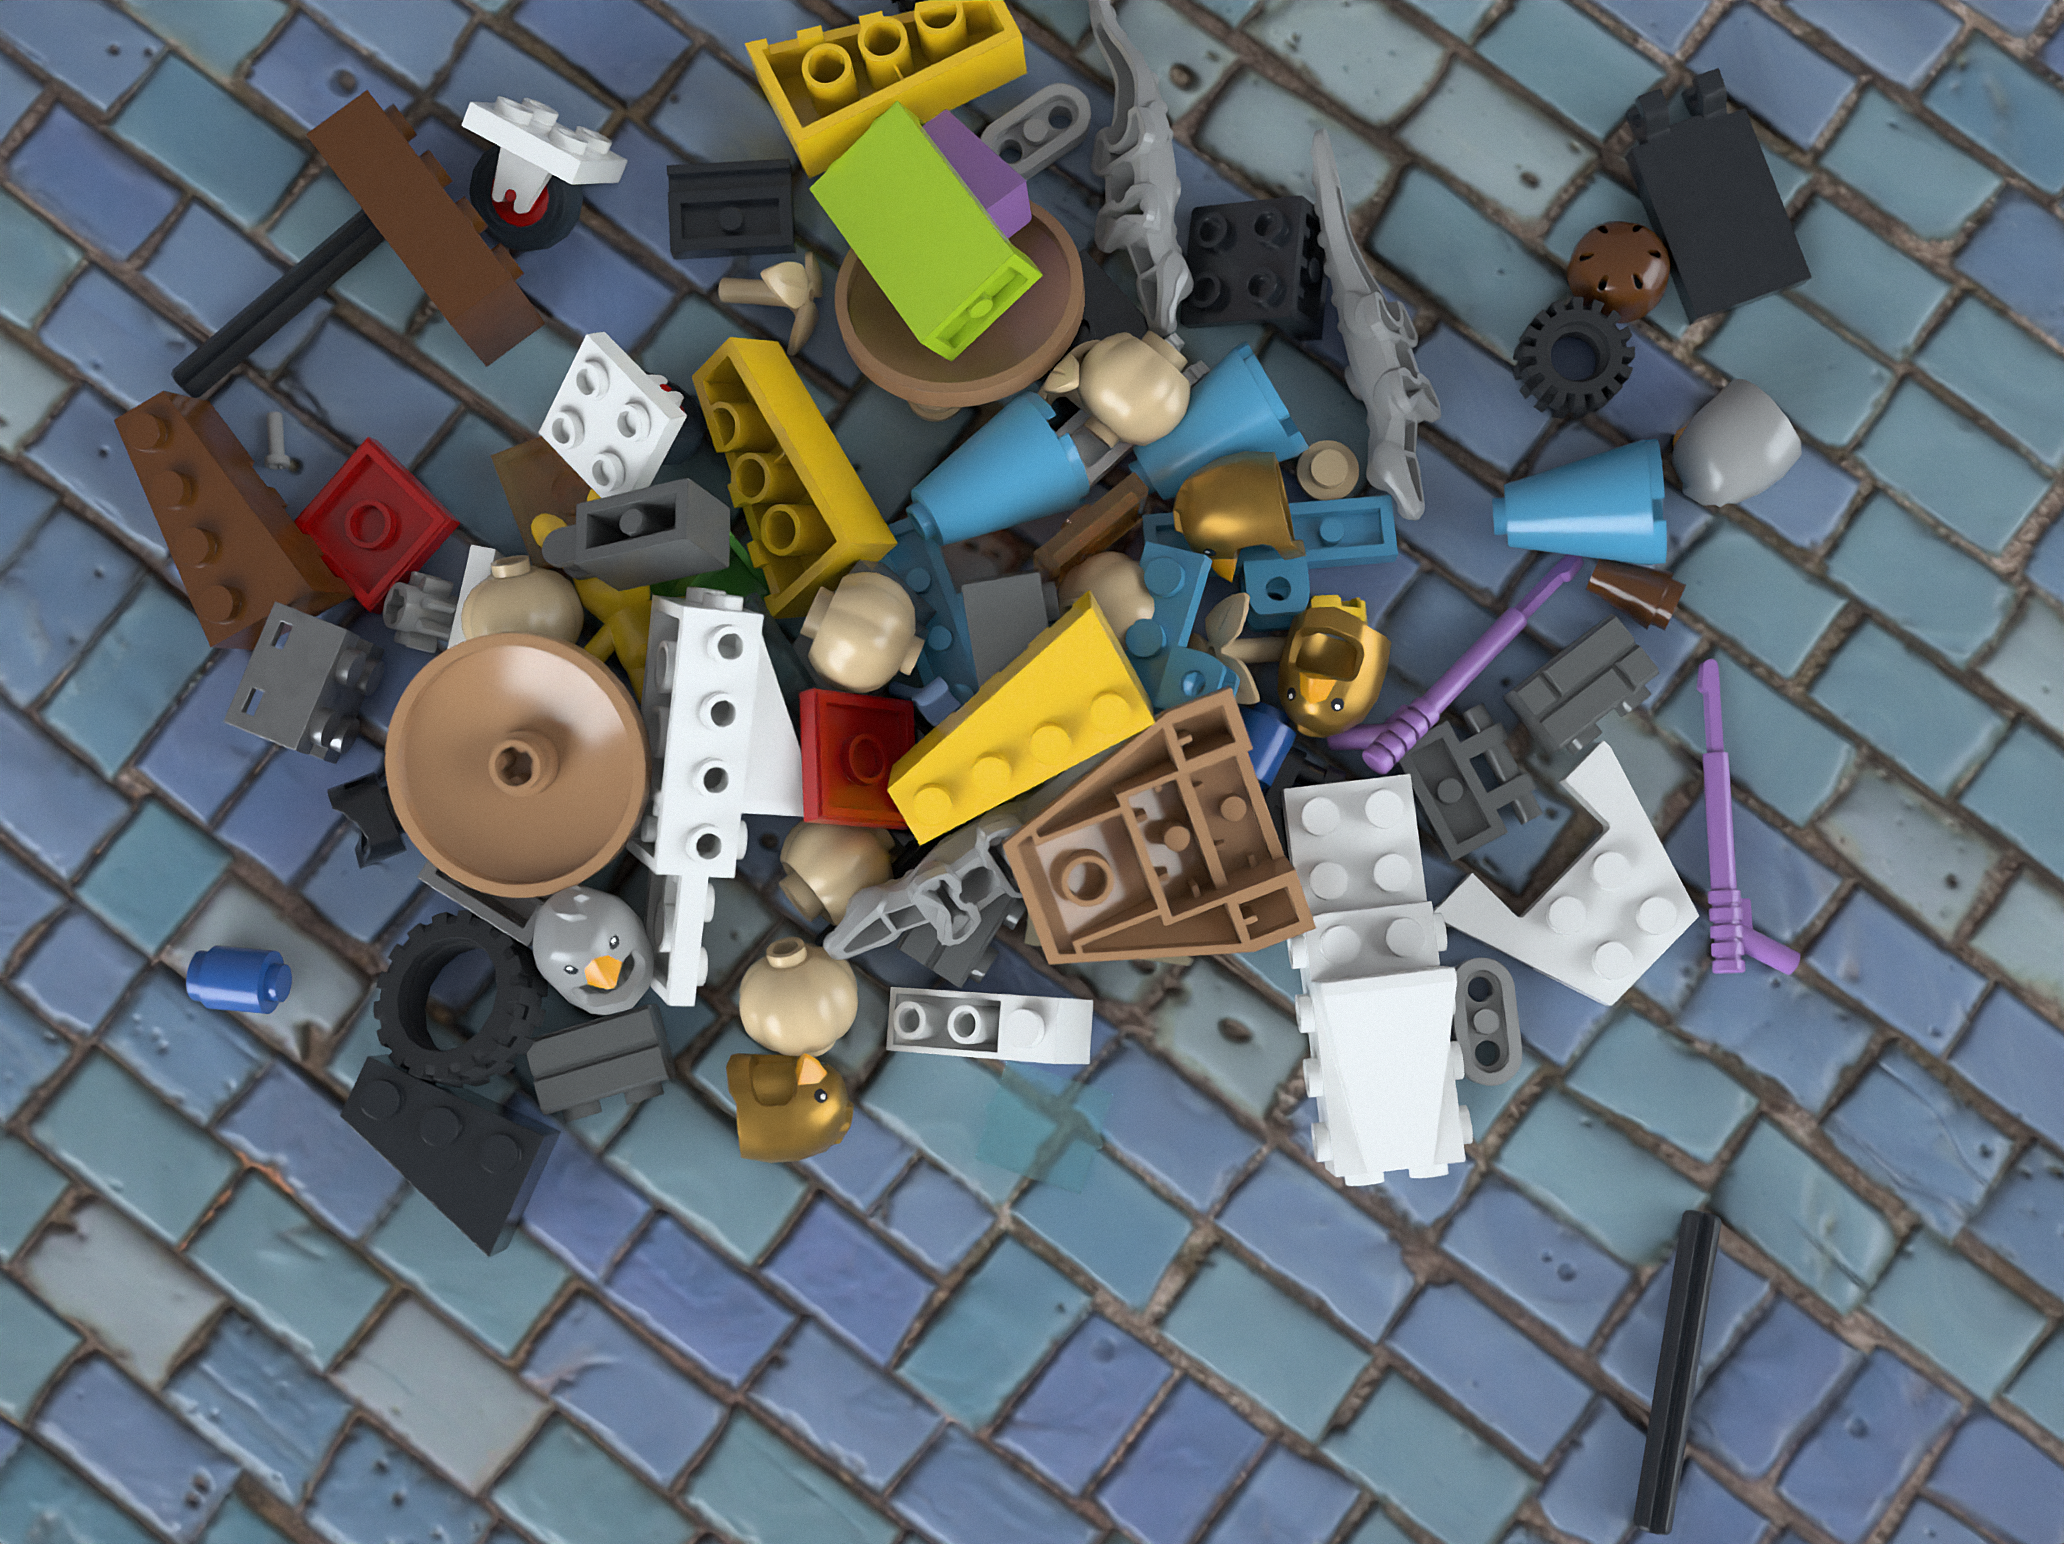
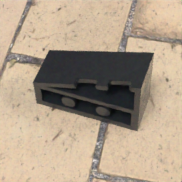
M389 1054L368 1056L340 1117L487 1257L506 1250L561 1131L464 1087L454 1088L415 1077L408 1073L409 1070L394 1064L388 1057Z

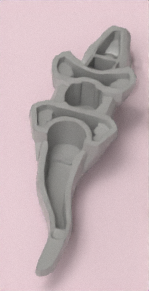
M1088 0L1093 32L1115 83L1111 127H1104L1097 132L1091 159V170L1093 174L1105 179L1106 204L1098 211L1094 236L1095 244L1099 250L1107 253H1112L1117 248L1129 251L1138 275L1136 290L1150 331L1163 338L1175 331L1178 324L1175 317L1177 307L1180 301L1188 297L1192 292L1194 285L1190 270L1182 256V249L1177 243V228L1173 222L1175 206L1181 192L1180 180L1176 175L1172 146L1174 133L1169 128L1166 117L1168 106L1160 95L1158 75L1148 68L1144 61L1143 53L1131 44L1126 32L1120 29L1111 1Z
M1322 128L1314 133L1310 154L1313 158V173L1311 177L1317 198L1314 204V211L1319 217L1321 227L1317 239L1319 246L1325 249L1327 261L1324 264V272L1331 279L1333 289L1331 301L1337 308L1339 316L1337 328L1343 335L1350 365L1345 368L1346 381L1354 397L1359 401L1363 400L1368 411L1366 423L1370 428V437L1368 438L1369 450L1366 476L1372 486L1379 490L1387 491L1392 495L1398 504V513L1403 518L1416 521L1420 519L1425 510L1421 469L1416 456L1417 423L1424 420L1433 423L1439 420L1441 408L1429 379L1419 372L1412 348L1417 346L1418 335L1404 304L1399 301L1388 303L1354 241L1330 138L1326 129Z
M1162 712L1154 715V718L1159 716ZM1134 735L1066 769L1061 774L1045 780L1044 785L1032 794L1022 793L1016 798L1015 802L989 809L983 817L943 838L915 869L908 870L902 878L897 880L891 879L884 884L867 887L855 892L848 901L843 920L833 932L827 934L823 941V947L832 959L844 960L870 949L886 945L897 939L903 931L931 922L937 930V939L942 945L951 946L965 941L981 923V909L1004 893H1007L1010 897L1022 898L1002 841Z

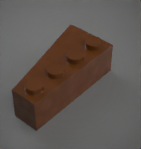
M366 90L306 134L449 324L486 367L546 324L515 282L524 275V272L501 242L491 250L479 234L488 228L487 224L465 196L454 203L443 188L453 182V180L429 149L420 156L416 154L408 142L418 135L394 103L383 110L370 92Z
M161 391L114 419L210 647L254 650L275 601L316 617L354 596V593L345 581L340 577H335L323 562L321 557L324 553L312 537L308 534H302L284 510L288 505L274 487L267 486L252 466L255 461L210 401ZM285 623L280 636L291 631L292 626Z

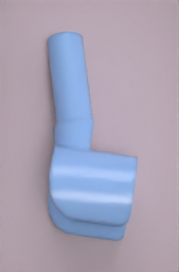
M940 676L923 689L914 688L897 681L892 682L889 686L891 696L913 701V706L920 710L932 726L938 725L953 711L962 706L949 692V686Z

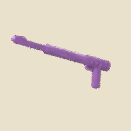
M1566 554L1514 608H1508L1421 698H1415L1409 705H1401L1383 724H1360L1344 733L1327 737L1329 748L1333 751L1364 750L1362 757L1369 768L1378 774H1387L1393 765L1439 720V715L1525 628L1527 619L1563 582H1569L1575 577L1584 564L1582 556Z
M1707 659L1701 662L1698 668L1697 690L1703 693L1707 753L1702 754L1711 885V891H1708V904L1712 905V908L1709 909V922H1713V926H1710V938L1714 939V943H1711V954L1715 957V961H1712V970L1715 974L1744 973L1746 970L1745 960H1742L1741 956L1747 954L1790 975L1799 964L1800 953L1753 930L1751 900L1749 898H1741V890H1737L1729 754L1724 752L1719 666L1714 659Z

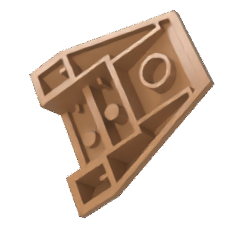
M1229 685L1166 709L1155 718V724L1136 733L1002 841L1003 848L1048 964L1256 952L1316 929L1296 869L1283 853L1248 751L1253 748Z

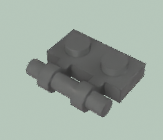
M1484 703L1461 714L1472 737L1459 742L1450 723L1446 721L1430 729L1395 764L1400 775L1411 774L1414 801L1448 863L1508 833L1497 812V809L1504 805L1510 804L1521 825L1543 814L1531 792L1536 789L1532 778L1528 772L1522 774L1504 742L1509 739L1507 732L1501 722L1494 724ZM1481 753L1499 784V787L1489 792H1486L1469 760Z

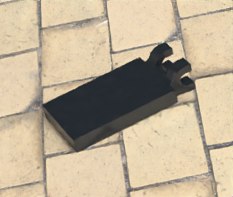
M1719 68L1696 75L1692 80L1694 87L1685 89L1682 92L1681 96L1692 118L1669 125V109L1661 88L1638 96L1635 100L1637 107L1629 109L1625 113L1628 124L1639 143V146L1631 148L1625 159L1653 231L1667 250L1670 261L1669 272L1690 325L1804 285L1812 278L1746 108L1730 114L1727 112L1726 87Z

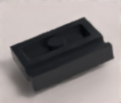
M789 158L667 165L670 253L674 260L796 253L792 166Z

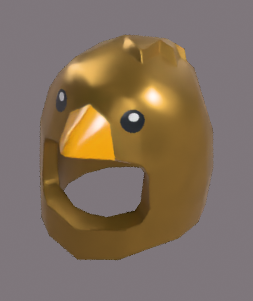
M1244 451L1217 458L1190 475L1176 494L1173 507L1175 531L1183 533L1192 552L1204 554L1212 560L1211 567L1217 575L1231 583L1239 553L1245 547L1260 544L1269 545L1284 560L1306 556L1303 540H1295L1284 481L1274 452Z
M1313 607L1293 617L1279 665L1277 691L1287 716L1293 720L1296 729L1300 733L1309 737L1325 738L1344 733L1364 720L1378 700L1387 672L1391 648L1389 639L1368 627L1360 618L1337 607ZM1324 634H1331L1334 636L1342 637L1346 641L1335 639Z
M736 1053L730 1056L726 1065L727 1085L730 1095L736 1102L741 1158L767 1163L800 1161L826 1152L832 1145L841 1143L852 1125L854 1104L849 1101L846 1086L840 1073L830 1064L819 1062L815 1057L803 1053L801 1056Z

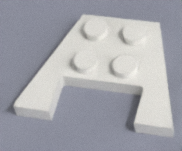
M1603 740L1598 742L1559 781L1603 825V832L1519 917L1473 873L1468 874L1433 909V913H1442L1445 926L1452 927L1484 943L1483 945L1493 950H1498L1605 1006H1612L1699 917V914L1613 750Z

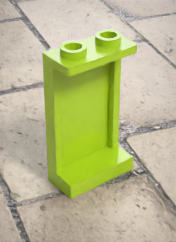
M896 101L884 114L873 121L870 128L840 158L829 165L826 172L809 189L919 342L952 362L1039 280L1043 274L1027 255L1008 240L922 126L926 123L899 101Z

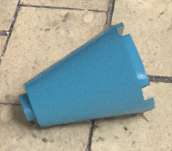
M1245 341L1234 347L1191 389L1186 414L1168 435L1146 446L1134 445L1132 447L1138 459L1129 463L1128 466L1146 496L1157 491L1165 501L1176 497L1183 482L1196 470L1217 458L1244 451L1274 452L1278 462L1299 456V454L1309 449V446L1249 344Z
M1028 390L1015 397L911 490L913 504L906 507V511L913 528L923 541L932 538L939 546H945L1073 510L1087 501L1083 497L1090 493V485L1078 450L1069 433L1058 437L1049 426L1047 420L1057 414L1040 395Z
M1642 439L1504 484L1505 497L1492 498L1495 535L1507 534L1508 547L1651 566L1653 564L1666 563L1667 528L1666 520H1663L1665 492L1660 446L1657 439Z

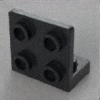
M1303 195L1195 207L1191 212L1186 264L1192 275L1194 285L1192 292L1182 300L1180 323L1188 329L1274 323L1298 341L1322 340L1328 276L1324 272V264L1327 259L1325 249L1319 246L1317 239L1321 227L1319 217L1314 211V205Z

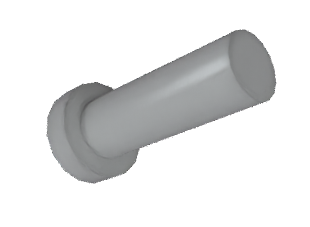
M269 412L266 414L269 455L264 457V465L274 470L286 469L290 466V457L285 455L283 415L280 412Z

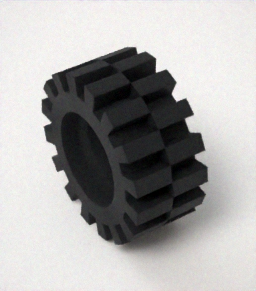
M1572 297L1567 305L1563 304L1562 299L1553 302L1546 311L1542 309L1534 317L1519 338L1520 343L1515 348L1513 360H1518V364L1513 369L1515 381L1523 379L1524 385L1519 391L1525 399L1531 394L1535 396L1538 402L1533 407L1543 413L1547 407L1554 409L1552 417L1563 419L1568 413H1573L1574 419L1585 417L1591 410L1595 413L1603 408L1622 389V385L1630 377L1633 368L1628 365L1635 358V346L1627 347L1626 343L1632 337V333L1628 326L1619 330L1615 325L1621 319V316L1615 310L1608 317L1602 314L1600 311L1605 303L1594 299L1589 307L1583 306L1584 297ZM1567 337L1578 338L1586 342L1595 355L1596 363L1592 375L1582 380H1570L1561 376L1551 362L1553 344Z

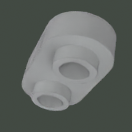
M1066 83L1051 84L992 122L984 130L980 140L998 156L1006 149L1017 150L1021 154V158L1014 163L1007 164L1027 181L1085 140L1090 129L1091 107L1084 93L1075 86ZM1062 115L1067 117L1071 124L1065 129H1056L1050 125L1049 121L1055 116Z
M1484 957L1467 959L1455 967L1457 977L1455 992L1456 1011L1452 1016L1451 1023L1452 1041H1458L1460 1044L1464 1062V1076L1477 1084L1496 1086L1509 1081L1517 1073L1522 1062L1523 1054L1514 981L1507 968L1496 960ZM1476 977L1483 979L1488 986L1487 996L1480 1002L1474 1001L1468 994V985ZM1483 1041H1489L1495 1048V1058L1487 1065L1480 1064L1475 1056L1476 1047Z

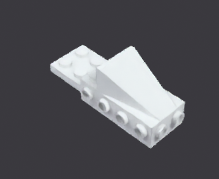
M687 587L686 598L653 595L640 712L648 732L651 747L652 780L648 803L643 817L626 846L627 850L649 868L643 925L654 949L653 976L650 987L668 1006H694L696 986H703L705 983L708 958L706 949L701 947L703 922L711 921L715 906L714 888L711 883H708V877L734 878L736 859L741 860L744 857L747 847V826L745 821L741 820V813L803 817L801 750L761 634L763 614L742 608L743 597L728 595L726 591Z
M1411 774L1281 790L1289 861L1296 869L1316 929L1287 939L1292 969L1300 968L1303 994L1295 995V1009L1300 1033L1308 1032L1311 1058L1303 1059V1072L1308 1097L1317 1098L1319 1122L1311 1124L1315 1159L1317 1162L1325 1161V1169L1335 1177L1345 1176V1183L1348 1186L1381 1183L1385 1181L1383 1171L1408 1168L1411 1178H1429L1446 1175L1449 1173L1448 1164L1466 1162L1464 1144L1472 1143L1473 1133L1467 1106H1458L1455 1080L1464 1078L1462 1051L1458 1041H1450L1452 1016L1456 1011L1455 967L1440 966L1438 952L1447 950V932L1442 913H1433L1432 901H1427Z

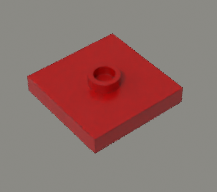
M370 437L364 440L293 521L302 534L310 535L324 553L321 559L335 577L342 578L354 593V597L369 612L376 614L383 612L385 599L390 588L397 582L407 584L410 581L412 572H418L461 524L378 440Z
M815 688L799 692L804 822L899 830L910 829L887 789L892 766L915 746L913 701Z

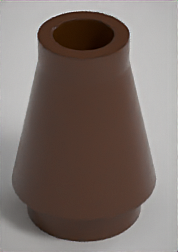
M1599 559L1585 590L1598 595L1646 630L1649 625L1665 631L1686 584L1672 579L1674 572Z

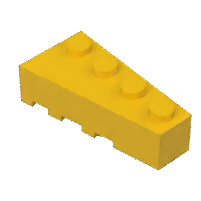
M926 0L915 3L914 11L883 16L882 11L858 16L859 24L824 32L821 25L796 31L798 38L768 44L767 38L745 43L758 82L809 179L825 172L829 165L840 158L870 128L873 121L884 114L896 101H899L926 123L945 109L950 111L1027 73L1022 34L1003 0Z
M729 337L691 377L716 453H725L731 471V483L727 487L734 508H743L753 541L746 545L754 568L763 569L771 593L764 597L770 618L807 617L821 586L834 592L838 588L843 576L848 575L860 559L878 562L898 542L779 342Z
M1089 589L1072 604V609L1053 626L1047 627L1028 644V648L1001 672H996L980 687L979 692L958 711H953L892 766L887 791L920 845L1155 724L1152 701L1091 590Z

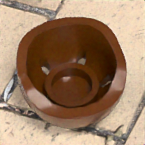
M1608 221L1593 227L1577 243L1568 263L1567 279L1574 297H1584L1583 306L1589 307L1594 299L1605 303L1600 311L1602 314L1608 317L1615 310L1621 316L1617 323H1629L1647 315L1663 298L1668 285L1670 261L1662 241L1646 226L1627 221ZM1593 256L1590 259L1581 261L1585 257ZM1637 278L1642 285L1641 289H1637L1634 280ZM1603 280L1607 285L1603 291H1600L1598 287Z

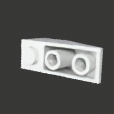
M891 987L886 1050L1050 1064H1089L1093 1000Z

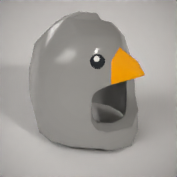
M1733 379L1695 414L1688 426L1676 431L1673 439L1672 466L1683 483L1682 491L1684 495L1703 506L1717 505L1722 507L1725 504H1736L1758 495L1784 477L1802 455L1801 440L1789 419L1771 397L1758 386L1745 379Z
M577 884L554 893L536 911L533 938V955L536 965L544 978L565 999L592 1014L609 1015L632 1009L650 986L653 976L654 949L641 919L619 896ZM630 953L635 959V966L628 980L618 989L607 994H588L579 988V986L588 984L604 989H613L617 983L622 962Z

